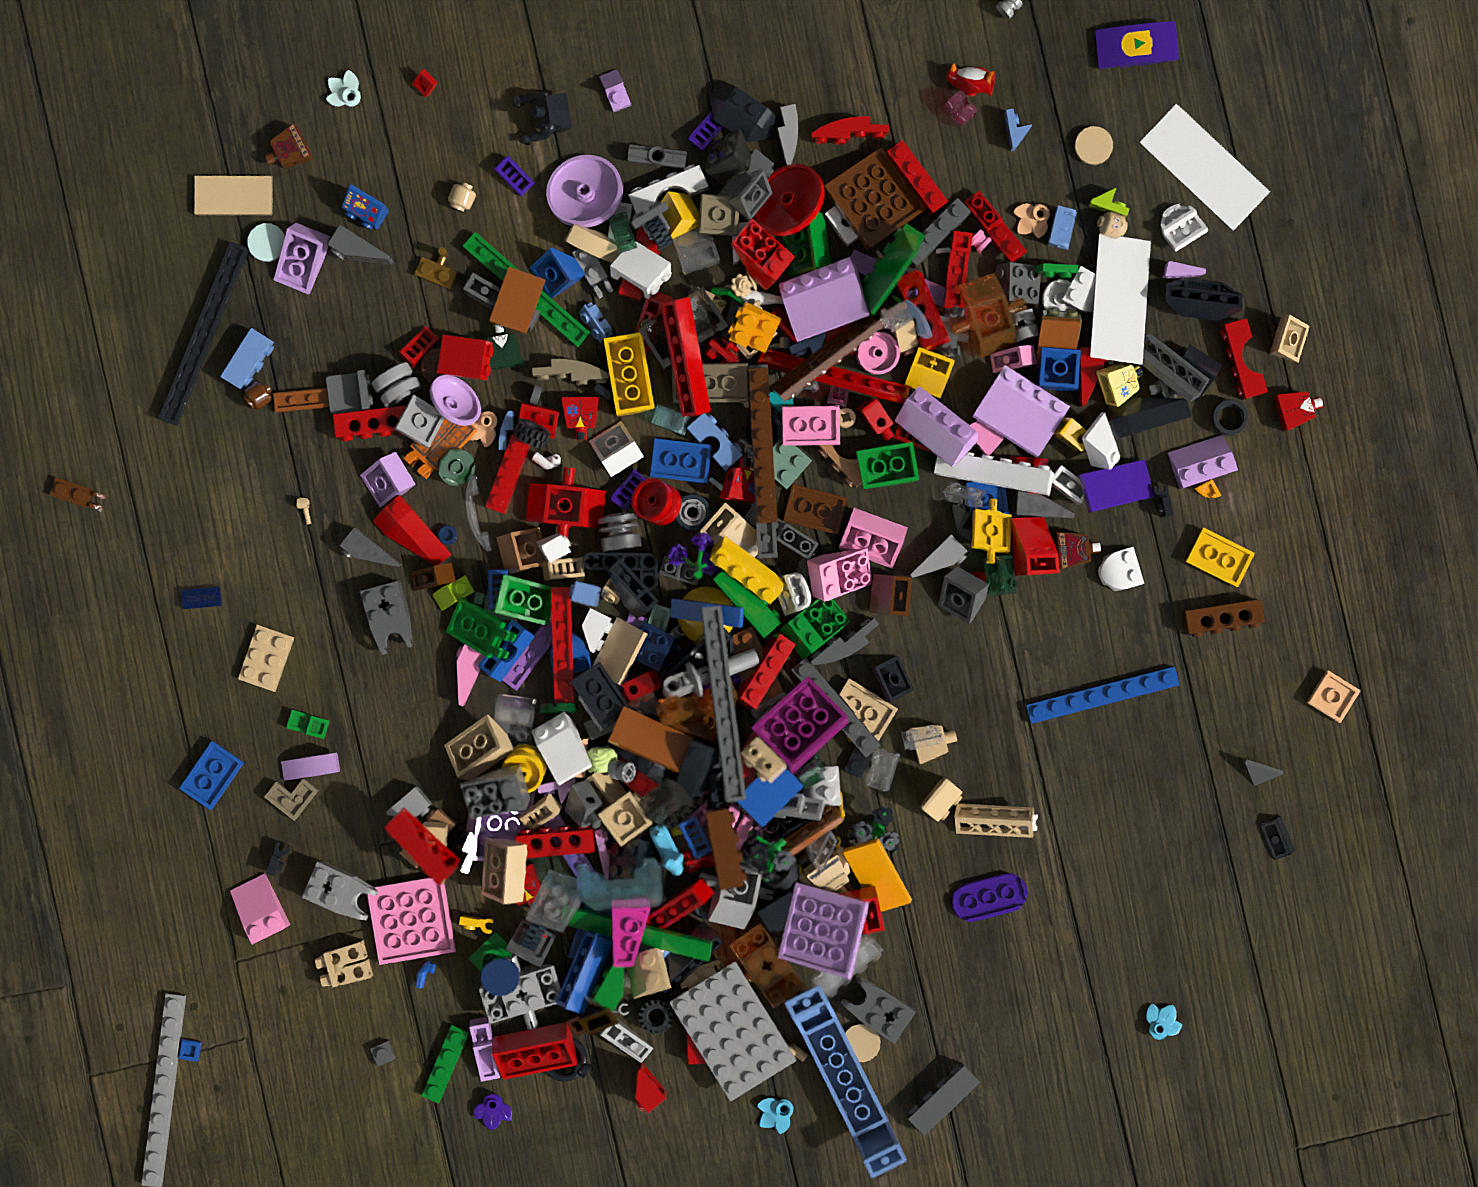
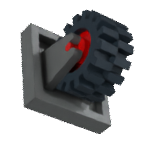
M657 201L649 206L648 209L650 211L644 214L641 211L633 216V221L630 225L633 230L641 226L649 240L653 239L658 248L662 250L672 244L674 240L668 231L670 226L662 215L663 212L668 210V206L665 202L660 204Z
M536 914L532 923L522 919L506 950L541 967L556 938V935L546 931L550 920Z

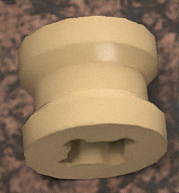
M843 408L840 410V427H851L856 419L855 413L849 408Z

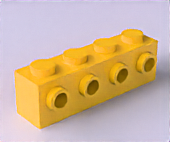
M724 535L713 547L710 556L713 564L721 567L730 577L737 579L746 589H750L757 594L761 600L771 604L782 593L785 580Z

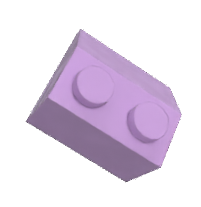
M396 452L379 459L360 475L380 508L416 485Z

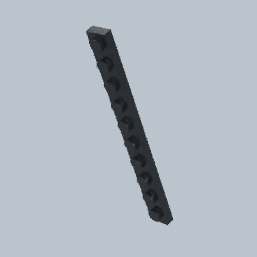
M230 241L158 419L178 426L248 255L249 248Z

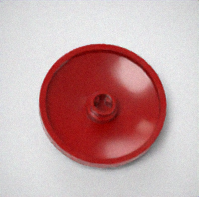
M791 164L778 168L768 178L772 190L771 196L754 215L757 223L772 235L786 236L802 230L817 216L823 204L825 191L822 179L811 167L804 164Z

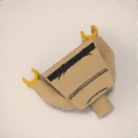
M836 836L839 841L837 845H833L831 840L829 841L830 846L836 849L835 851L831 849L804 869L799 865L798 879L801 883L837 894L847 892L844 885L849 881L847 875L850 873V865L843 854L844 848L840 846L841 839Z

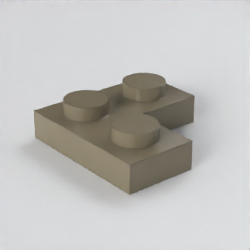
M303 779L292 793L279 782H276L265 795V798L295 821L319 790L306 779Z

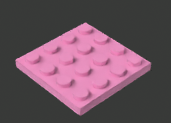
M431 878L377 886L374 887L378 890L377 895L367 894L379 965L456 952L445 882L438 887Z

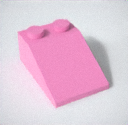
M266 874L230 891L243 928L251 944L291 925Z

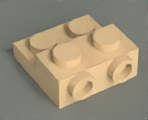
M629 791L598 814L620 846L653 823L651 820L653 818L652 813L648 808L645 810L640 805L642 800L636 792L632 794Z

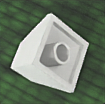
M1101 412L1084 434L1082 440L1091 466L1111 470L1115 463L1118 462L1120 454L1104 412Z

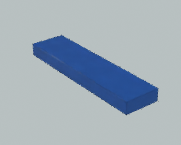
M672 598L670 618L702 622L700 608L721 606L723 625L742 627L744 607Z

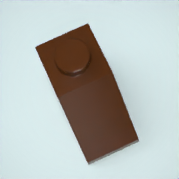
M452 563L411 572L414 591L456 582Z

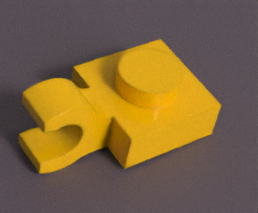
M462 915L459 925H464L463 928L475 930V927H480L484 933L489 934L492 933V930L487 929L485 925L488 922L493 923L494 920L492 918L482 919L480 917Z

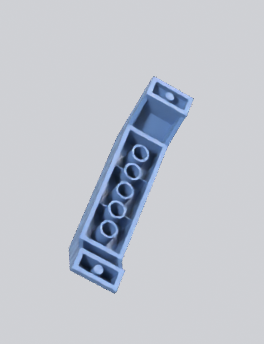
M818 985L786 1001L785 1004L854 1138L871 1177L874 1178L906 1162L907 1159L890 1122L821 986Z

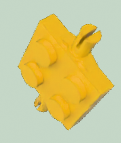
M989 499V510L975 509L973 511L971 548L986 551V562L990 564L995 563V552H1010L1012 515L997 511V499Z

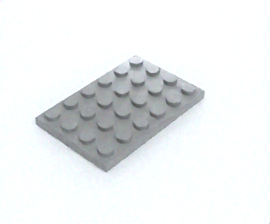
M736 961L669 1002L730 1101L796 1061L795 1056Z

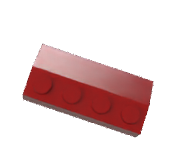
M567 1022L493 1037L492 1056L503 1080L577 1065L573 1037Z

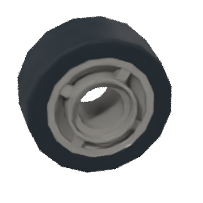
M690 494L681 498V509L676 517V521L682 528L689 531L702 529L710 520L711 510L708 502L699 495ZM696 508L698 515L695 518H690L687 515L688 509Z

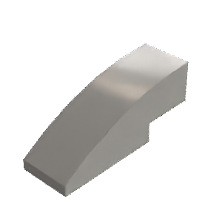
M795 104L780 107L784 126L779 127L777 130L787 166L792 164L797 146L798 115Z

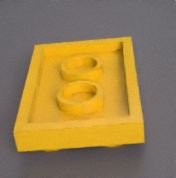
M1203 527L1185 562L1238 588L1255 553Z

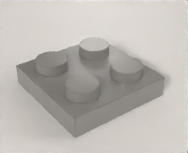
M413 395L394 429L422 446L429 448L445 418L435 407Z

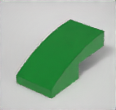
M291 709L286 728L324 739L329 720Z

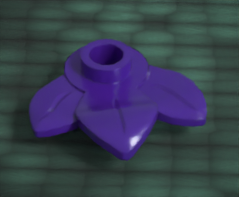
M490 1093L485 1096L482 1103L476 1105L474 1118H483L485 1126L490 1130H494L498 1127L501 1120H512V1111L509 1105L502 1102V1098L498 1094ZM495 1102L496 1105H490L489 1103Z

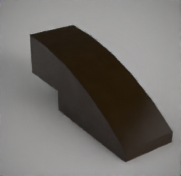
M606 1006L587 1007L584 1014L573 1011L566 1020L576 1036L583 1033L591 1035L619 1023L610 1008Z

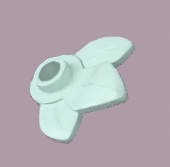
M348 70L344 75V79H328L332 94L326 100L331 105L339 107L345 104L352 107L360 102L361 95L357 90L359 81L354 73ZM350 94L355 96L353 100H348Z

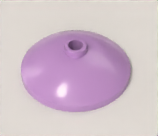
M450 375L439 376L433 381L430 387L431 399L436 410L445 419L462 426L471 425L478 420L481 414V405L477 395L468 384Z

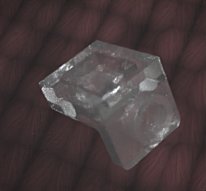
M902 303L888 311L885 309L881 311L882 318L880 320L886 329L890 328L892 333L912 321L911 315Z

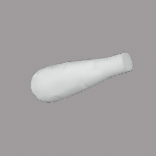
M751 290V293L747 294L744 298L739 297L744 302L747 301L750 304L757 300H760V305L784 304L782 296Z

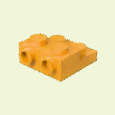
M746 302L744 308L740 307L735 316L738 318L737 323H732L728 334L731 335L729 340L745 348L751 346L765 353L781 318Z

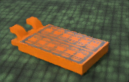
M444 419L430 447L426 448L414 442L411 445L414 451L408 453L404 459L412 466L419 459L425 464L417 472L427 479L434 469L437 471L438 460L445 451L456 447L462 448L478 430L472 424L462 426Z

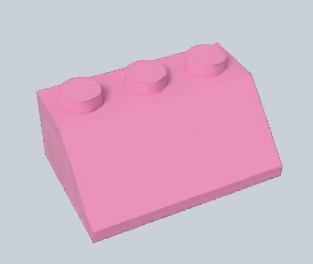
M854 508L838 549L849 551L867 548L870 561L893 568L908 527Z

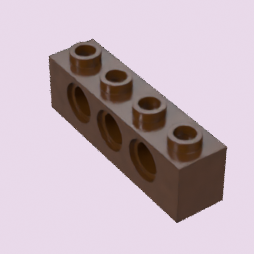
M1262 599L1182 611L1186 634H1191L1192 637L1203 636L1205 631H1210L1211 634L1222 633L1224 628H1229L1230 631L1241 630L1243 625H1248L1249 628L1260 627V623L1265 622ZM1241 610L1247 613V618L1244 621L1239 619V612ZM1222 613L1228 616V621L1225 624L1220 622V615ZM1203 616L1209 619V624L1206 627L1201 625V618Z

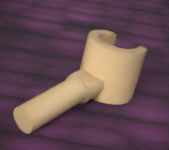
M307 498L297 499V508L303 509L306 524H311L308 510L309 500Z

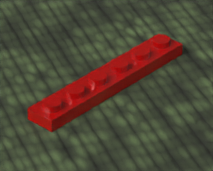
M571 587L551 588L555 704L574 703V692L568 684L574 679L571 596H569Z

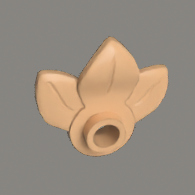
M1026 203L1014 210V214L1021 218L1017 228L1019 234L1034 232L1035 236L1040 238L1046 233L1048 228L1046 221L1050 216L1047 206L1043 204L1033 206ZM1042 211L1043 217H1038L1036 212Z
M486 411L480 414L478 420L472 424L478 431L469 440L481 439L484 447L492 444L496 437L494 428L498 422L493 412ZM487 417L490 420L488 425L485 423Z

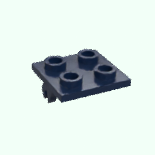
M642 621L639 629L647 633V636L635 660L660 672L663 665L670 668L673 664L665 661L670 648L681 652L683 648L674 644L675 636Z

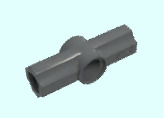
M629 146L628 162L684 169L686 165L687 152L663 149L659 146ZM654 153H661L663 155L659 161L653 160L652 156Z

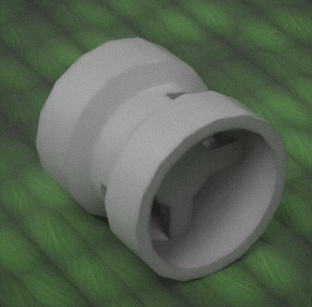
M1021 0L1000 1L996 8L1005 18L1010 19L1014 15V11L1019 9L1023 3Z
M619 760L612 761L608 769V774L612 779H620L624 782L632 781L636 772L635 766L632 763Z

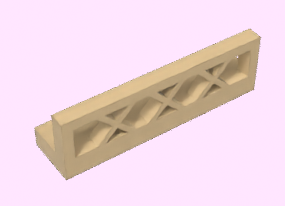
M957 804L955 812L956 833L1033 838L1034 808ZM960 823H967L970 827H960ZM987 824L989 828H982L979 825ZM1006 825L1008 829H1001L998 826ZM1028 826V831L1020 830L1018 827Z

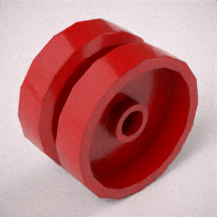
M655 478L646 479L635 488L632 495V507L638 517L659 526L667 525L678 516L681 509V497L675 487Z

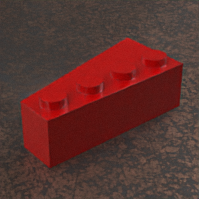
M405 807L387 823L385 829L388 835L402 846L438 887L455 871L460 859Z

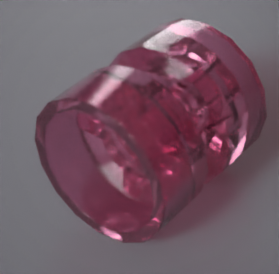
M963 90L957 92L943 105L949 114H954L953 119L960 127L979 112V109L973 102H968L969 97Z

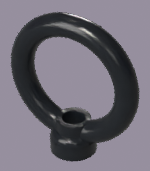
M573 1037L574 1047L580 1056L576 1069L569 1074H560L555 1070L545 1071L551 1078L561 1082H568L579 1076L583 1079L586 1077L591 1064L587 1063L586 1049L578 1039Z

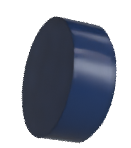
M446 525L440 528L438 538L443 544L450 545L457 540L458 533L454 527Z

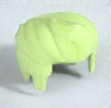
M608 745L589 749L587 755L592 767L588 768L587 771L598 774L608 772L610 763L618 760L617 752Z

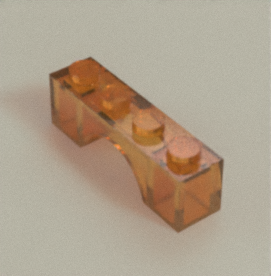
M731 680L733 702L735 705L738 695ZM711 687L703 692L702 697L695 695L681 698L675 695L659 700L656 711L662 726L714 712Z

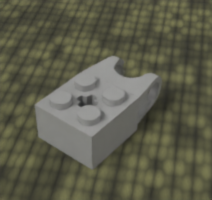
M320 861L315 865L302 898L335 913L367 920L368 915L358 907L357 899L362 893L375 896L378 894V890L358 878V876L325 861ZM328 884H330V887H332V890H329V889H328Z

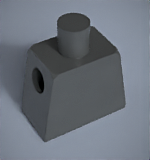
M586 780L572 784L565 812L580 827L592 825L593 828L600 827L603 821L598 814L601 812L602 802L590 782Z

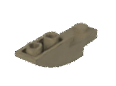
M551 359V367L532 368L533 377H537L538 380H549L550 376H557V379H567L568 375H571L572 382H576L578 386L588 385L590 381H595V384H606L607 380H611L610 374L604 370L576 360Z

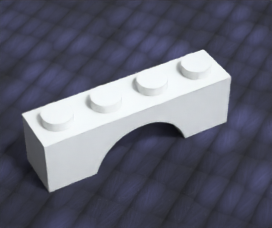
M690 165L684 168V172L679 174L677 172L671 173L666 176L667 179L662 181L659 179L654 180L646 188L638 187L631 191L632 194H629V198L635 213L638 214L643 211L645 214L650 211L648 209L649 206L656 203L660 195L670 189L683 190L690 197L708 190V184L700 165L696 167L695 165Z

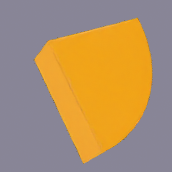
M1212 479L1194 488L1198 494L1206 498L1221 496Z

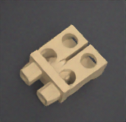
M364 940L327 951L315 959L318 969L327 967L328 974L320 976L322 986L332 985V987L369 979L373 976L369 959L363 960L368 957Z

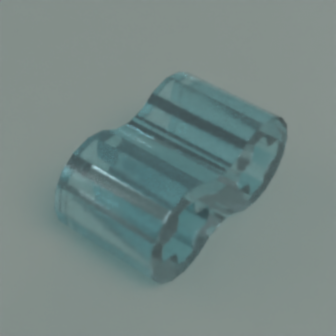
M657 405L651 423L684 436L691 417H682L681 413Z

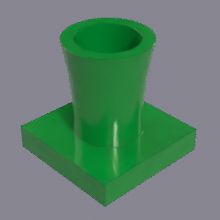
M496 931L468 959L482 972L484 965L491 958H505L509 955L511 959V954L513 953L506 950L508 943ZM517 956L518 963H520L523 959Z

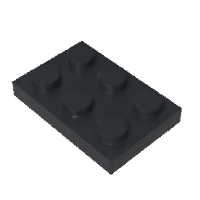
M598 662L568 683L600 731L618 720L623 707L631 709L601 662Z

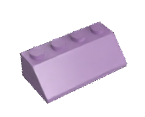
M920 386L906 399L895 419L899 426L952 468L978 441V433L975 429Z

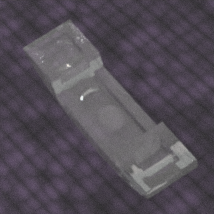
M473 475L470 476L466 491L467 516L476 539L486 551L490 552L492 547L489 533H481L473 497L480 495L477 477Z

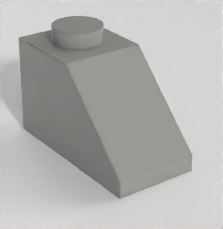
M417 786L386 813L387 815L395 816L405 807L414 817L419 815L423 817L431 810L429 806L432 803Z

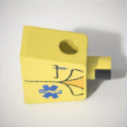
M1118 363L1096 371L1106 404L1116 407L1120 406L1139 390L1137 378L1143 375L1140 366L1136 365L1133 367L1131 364Z

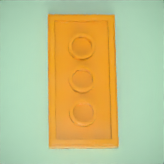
M879 839L844 849L843 854L862 888L875 886L881 912L911 903L912 899Z

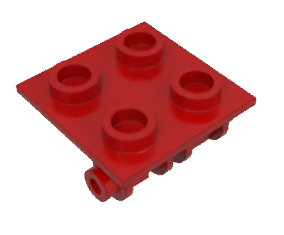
M691 849L685 850V853H682L683 861L687 860L682 873L687 872L691 874L699 871L698 868L701 867L709 869L716 866L713 851L695 859Z

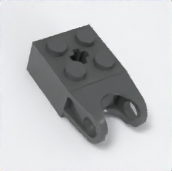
M396 581L360 591L370 629L382 655L387 654V639L392 633L400 634L407 647H413L410 615L401 582ZM384 600L385 602H389L387 610H384V608L381 607V604H383Z
M857 976L856 982L866 991L865 998L858 1003L843 998L841 1004L862 1023L895 1044L916 1013L915 1008L885 988ZM892 1012L893 1017L887 1020L884 1014Z

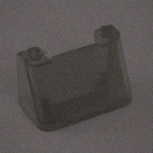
M695 286L687 291L689 295L685 298L690 297L699 344L714 335V332L721 331L728 325L703 287L698 288ZM660 313L651 320L646 318L640 322L638 331L660 366L664 369L671 364V357L663 314Z

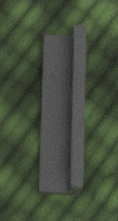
M1151 333L1146 336L1142 366L1188 402L1198 398L1210 379ZM1149 342L1155 345L1156 351L1153 352L1147 347ZM1162 354L1170 356L1171 363L1164 361ZM1181 365L1184 367L1186 374L1182 375L1178 371L1177 366ZM1192 377H1197L1202 381L1199 387L1193 383Z

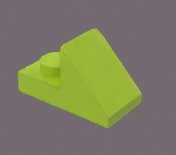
M1116 188L1092 199L1089 203L1091 208L1103 212H1114L1123 215L1125 218L1130 209L1125 207L1126 204L1115 201V203H1112Z
M465 575L456 580V582L445 585L432 595L443 611L459 602L460 597L466 598L475 593V590Z

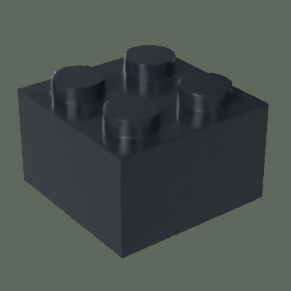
M639 839L629 840L622 846L618 842L611 843L608 881L623 885L652 882L655 844Z

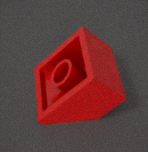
M642 1062L638 1069L637 1102L635 1103L641 1111L645 1110L647 1113H650L666 1099L667 1091Z

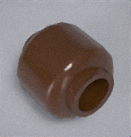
M256 381L243 391L244 397L242 399L251 410L253 408L260 410L271 401L270 393L272 391L266 383L261 384Z

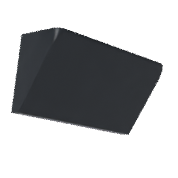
M1281 816L1260 824L1274 860L1292 855L1295 852L1294 845Z

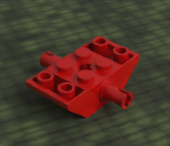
M563 467V479L560 485L530 483L526 522L555 524L557 526V533L566 536L567 539L571 526L600 529L603 527V524L598 525L597 519L604 517L606 491L575 487L573 484L576 468H570L568 475L569 468ZM565 501H567L570 505V508H567V511H564V509L560 507L561 504L565 503Z

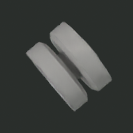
M407 362L391 368L371 383L377 393L384 392L380 400L385 407L393 406L405 400L422 386L416 377H410L413 370Z

